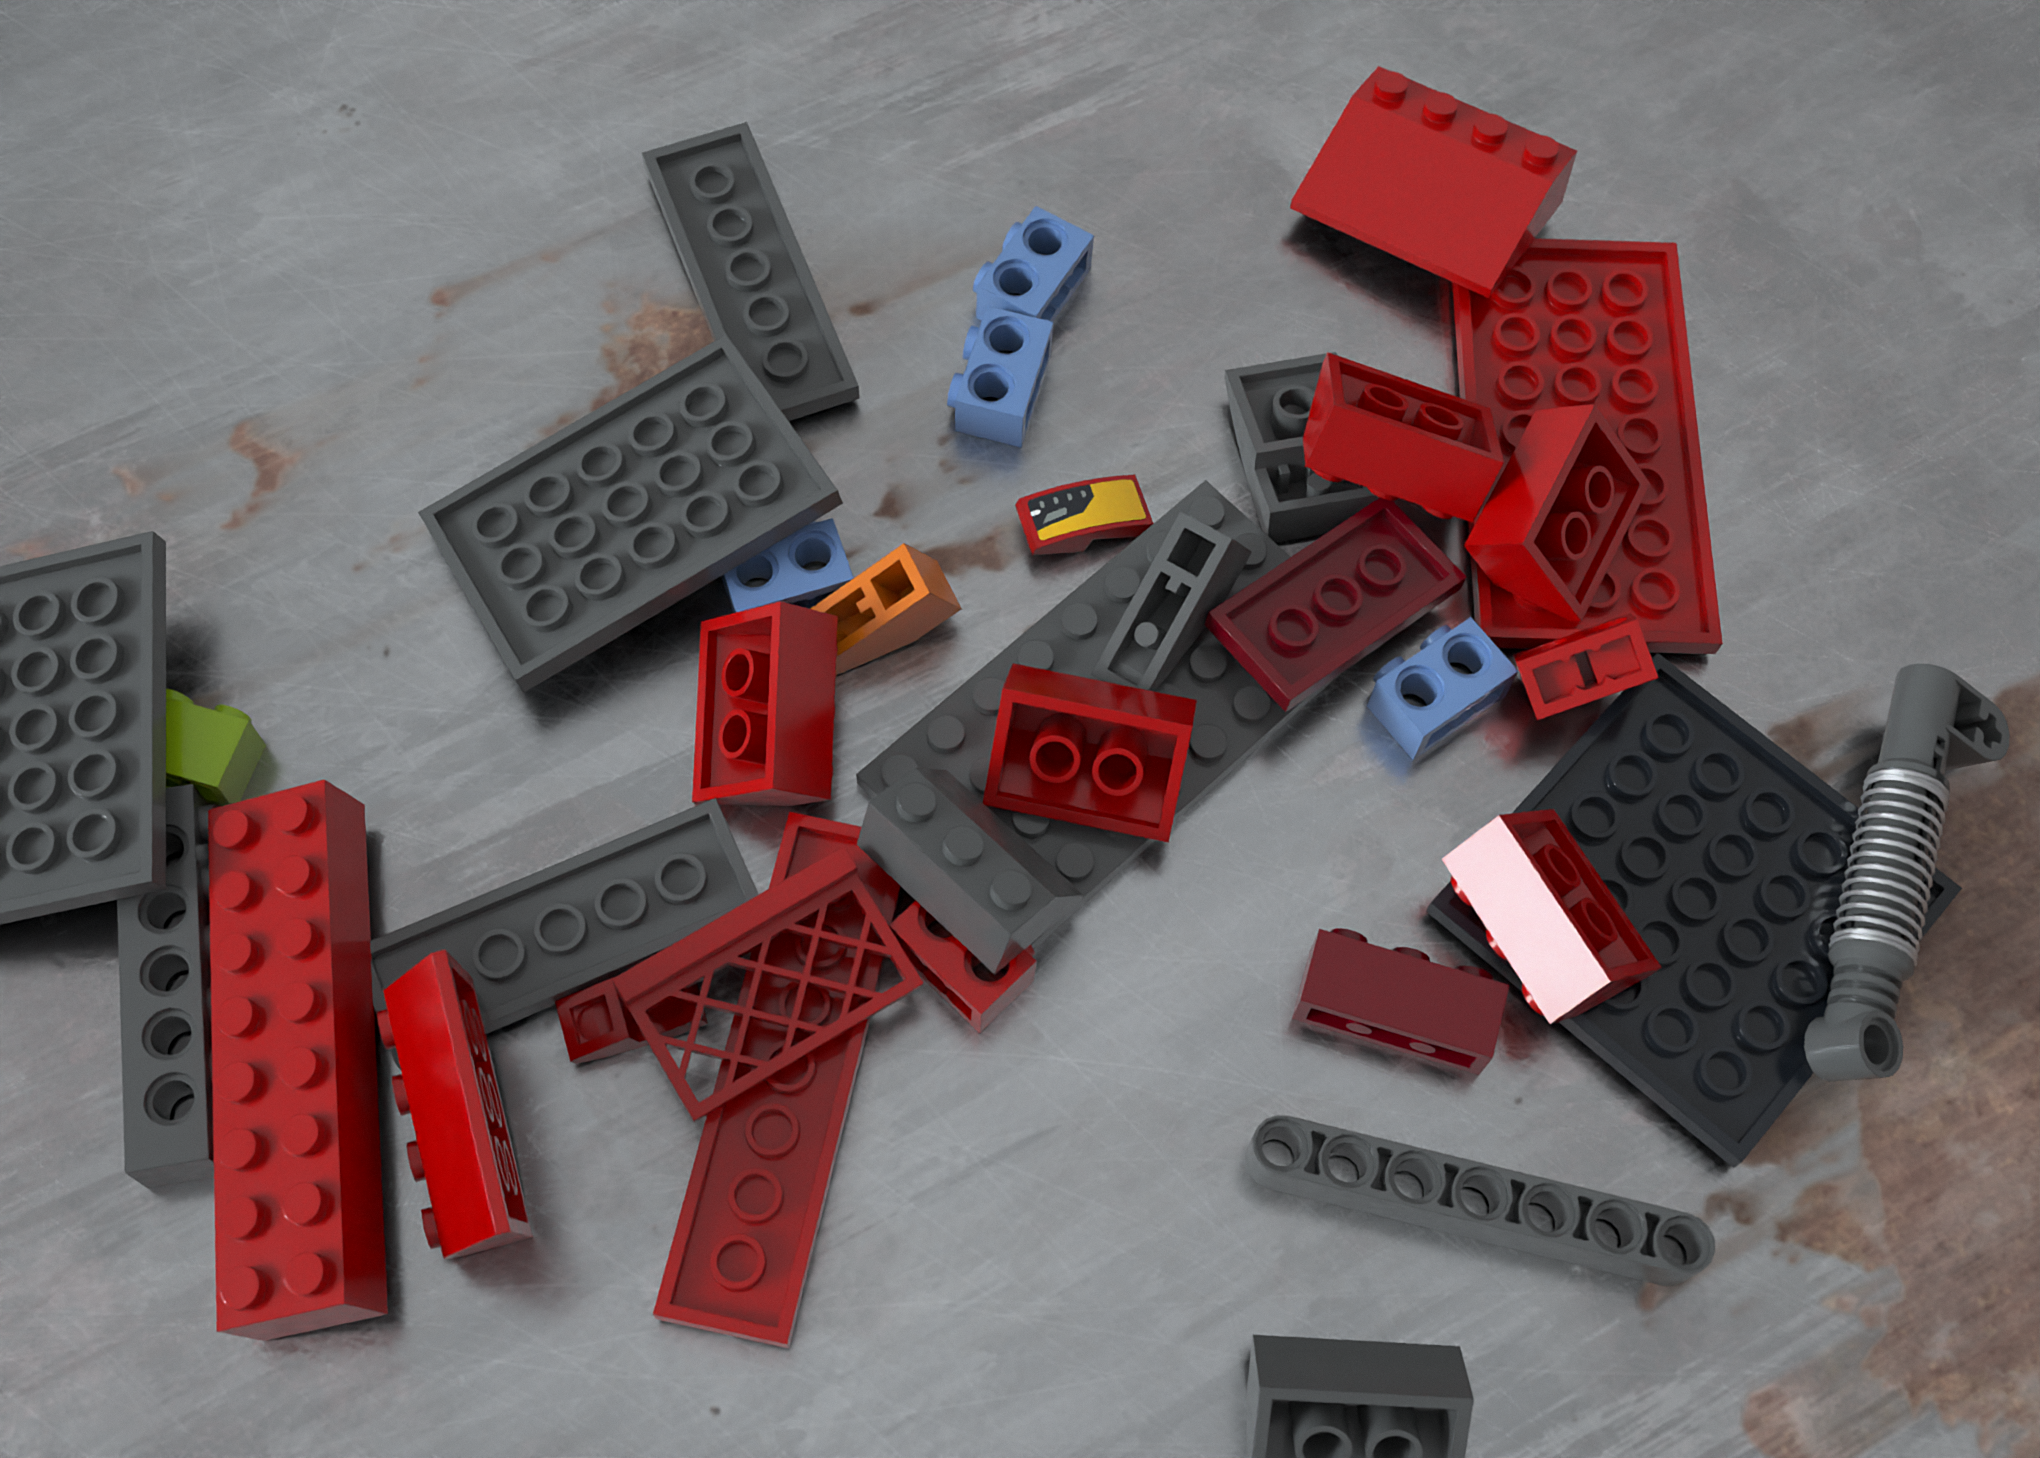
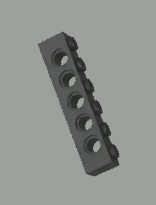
M193 784L166 788V858L174 852L184 851L181 859L175 865L166 868V889L117 899L125 1174L146 1188L214 1177L208 810L217 807L215 804L209 805ZM179 910H186L183 920L178 925L170 929H163L165 921L171 914ZM189 970L188 977L182 986L173 991L165 992L167 982L175 973ZM192 1031L189 1044L181 1052L168 1055V1047L171 1041L183 1032ZM194 1094V1103L190 1111L179 1119L170 1120V1112L175 1102L183 1096Z

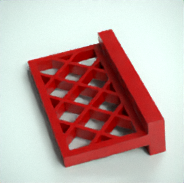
M845 846L840 847L612 979L615 990L636 1022L694 1123L923 986L922 979L856 873L857 866ZM849 894L853 896L865 916L859 940L822 931L827 907ZM818 913L815 928L798 925ZM870 926L882 945L866 942ZM784 932L811 938L803 973L765 964L772 939ZM818 941L856 950L848 984L810 975ZM761 946L757 962L741 958ZM863 952L890 958L903 981L883 993L856 987L855 983ZM728 965L754 971L745 1007L707 998L714 973ZM762 974L800 983L791 1018L753 1009ZM703 980L699 996L683 992ZM807 985L845 994L838 1020L826 1027L798 1020ZM852 996L869 1000L848 1013ZM669 999L697 1005L687 1041L659 1035L647 1012ZM705 1007L742 1016L733 1053L695 1044ZM750 1019L788 1028L781 1054L769 1061L741 1055ZM795 1030L812 1034L791 1047ZM667 1047L684 1050L680 1068H678ZM692 1053L730 1062L724 1088L698 1102L685 1080ZM738 1064L755 1068L734 1081Z

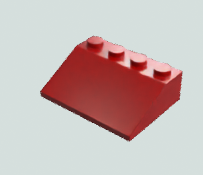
M1378 66L1352 95L1293 196L1290 208L1490 298L1563 202L1577 150L1556 142L1551 137L1540 135L1509 122L1499 115L1488 113L1455 99L1450 94L1439 92L1408 79L1398 72Z
M446 949L433 952L383 990L387 1009L377 1011V1019L386 1050L396 1048L402 1074L392 1076V1087L401 1116L411 1114L417 1140L407 1142L406 1144L411 1172L416 1182L426 1180L431 1207L421 1210L426 1239L430 1249L441 1247L443 1259L454 1260L532 1238L533 1234L473 978Z

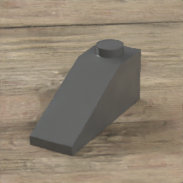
M1180 511L1091 674L1105 682L1156 692L1206 626L1204 624L1208 612L1226 600L1252 551L1227 535Z

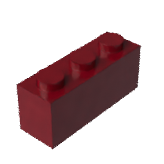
M1335 928L1330 932L1319 929L1309 952L1292 1019L1480 1075L1494 1055L1509 985L1493 980V976L1481 968L1461 965L1454 969L1430 962V957L1427 954L1413 948L1395 947L1390 950L1370 944L1365 936L1349 929Z

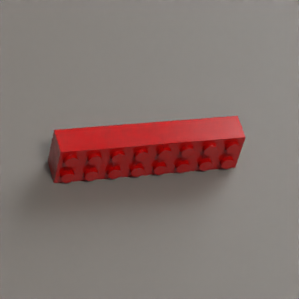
M324 779L208 810L217 1332L261 1341L388 1314L375 1021L371 971L372 956L370 948L365 804Z

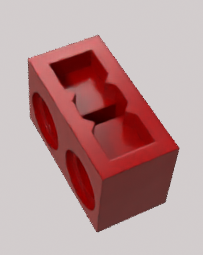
M1631 613L1513 655L1537 720L1659 678L1638 619Z
M917 901L913 902L889 927L919 976L976 1031L981 1033L1034 982L1037 961L1033 958L1035 955L1033 947L1030 944L1003 968L1007 974L1000 980L993 982L981 980L972 971L981 961L954 936L943 938L933 935L927 927L936 919Z

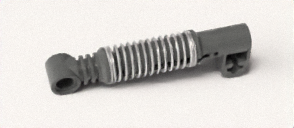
M1912 664L1899 670L1896 675L1879 760L1877 764L1869 769L1864 780V794L1860 797L1862 805L1858 809L1859 818L1855 821L1857 830L1852 834L1854 843L1850 846L1852 855L1847 859L1849 868L1844 872L1846 881L1841 885L1844 893L1839 897L1841 906L1836 910L1839 919L1833 923L1836 932L1830 936L1831 942L1829 943L1828 956L1829 961L1834 966V977L1830 985L1831 992L1827 999L1828 1006L1825 1009L1824 1016L1816 1017L1809 1024L1805 1034L1804 1048L1807 1061L1812 1071L1820 1079L1828 1082L1886 1078L1893 1076L1898 1071L1903 1059V1041L1894 1018L1897 1014L1900 988H1902L1903 982L1914 974L1918 952L1920 951L1919 941L1923 937L1921 928L1925 925L1924 915L1928 911L1929 889L1933 886L1934 863L1938 860L1937 850L1940 848V837L1943 835L1942 825L1945 823V812L1948 810V800L1950 799V784L1944 773L1947 770L2001 760L2006 755L2009 747L2010 733L2002 711L1957 674L1940 666ZM1854 871V877L1852 878L1851 873ZM1847 897H1849V901H1848V903L1846 904V900H1845V899H1846ZM1844 923L1847 928L1841 930L1840 924Z

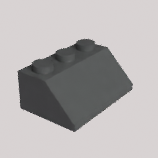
M913 768L868 803L857 845L994 974L1066 915L1083 898V894L947 770Z
M1253 1335L1247 1384L1246 1458H1465L1474 1397L1460 1346Z

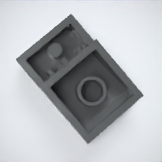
M1326 354L1225 370V384L1246 479L1262 531L1274 542L1326 534L1380 498L1371 493L1365 486L1344 479L1341 482L1328 481L1315 474L1311 468L1305 467L1303 436Z

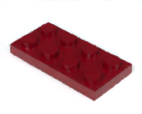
M1378 498L1209 611L1204 625L1284 712H1287L1459 591L1467 576L1393 501Z

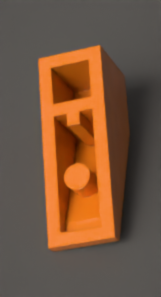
M903 543L810 609L838 616L836 675H839L915 642L962 608L937 560Z

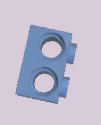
M1035 206L1022 224L1016 222L1010 228L1003 242L1002 252L994 263L988 261L979 270L973 284V292L977 294L976 318L982 321L986 306L1053 322L1091 269L1094 235ZM1017 293V294H1021V295H1019V296H1013V295H1009V294Z
M986 306L980 327L971 325L966 336L963 359L968 360L965 372L964 374L955 373L949 388L947 406L955 408L956 432L1022 448L1051 356L1052 321ZM1001 350H1010V351H1013L1014 353L1003 354V353H1000V352H998V351H1001ZM996 397L1000 400L989 402L982 400V398Z
M833 518L820 522H811L722 575L733 613L780 601L810 609L854 578ZM813 561L827 564L819 570H806L802 568L805 564ZM753 578H765L769 580L766 584L760 587H748L744 585L747 581Z
M1471 617L1454 629H1451L1448 625L1438 628L1422 642L1420 652L1406 661L1401 656L1392 659L1373 678L1376 684L1367 707L1412 760L1503 699L1518 673L1516 667ZM1457 662L1464 664L1473 674H1461L1455 671L1449 663ZM1402 695H1417L1425 701L1427 706H1413Z

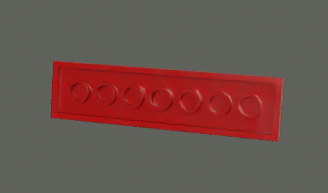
M789 812L769 888L840 847L845 846L857 866L856 873L888 925L895 920L903 889L857 845L861 826ZM851 894L827 907L822 931L860 939L865 916ZM818 913L798 925L815 928ZM870 926L866 942L882 945ZM787 932L782 933L771 940L765 964L803 973L811 938ZM818 941L810 975L848 984L856 950ZM761 946L751 952L749 960L758 961ZM863 952L855 986L877 992L886 957ZM746 970L737 1002L739 1006H746L754 971ZM762 974L753 1009L791 1018L800 983ZM807 985L798 1020L823 1027L828 1026L839 1019L845 994ZM852 996L848 1013L869 1000ZM734 1015L724 1051L733 1053L742 1016ZM870 1018L706 1116L654 1307L653 1316L655 1319L789 1349ZM750 1019L741 1055L764 1061L771 1060L782 1053L788 1028ZM795 1030L791 1047L812 1034ZM721 1061L713 1094L724 1088L730 1065L728 1061ZM738 1064L734 1081L755 1068Z

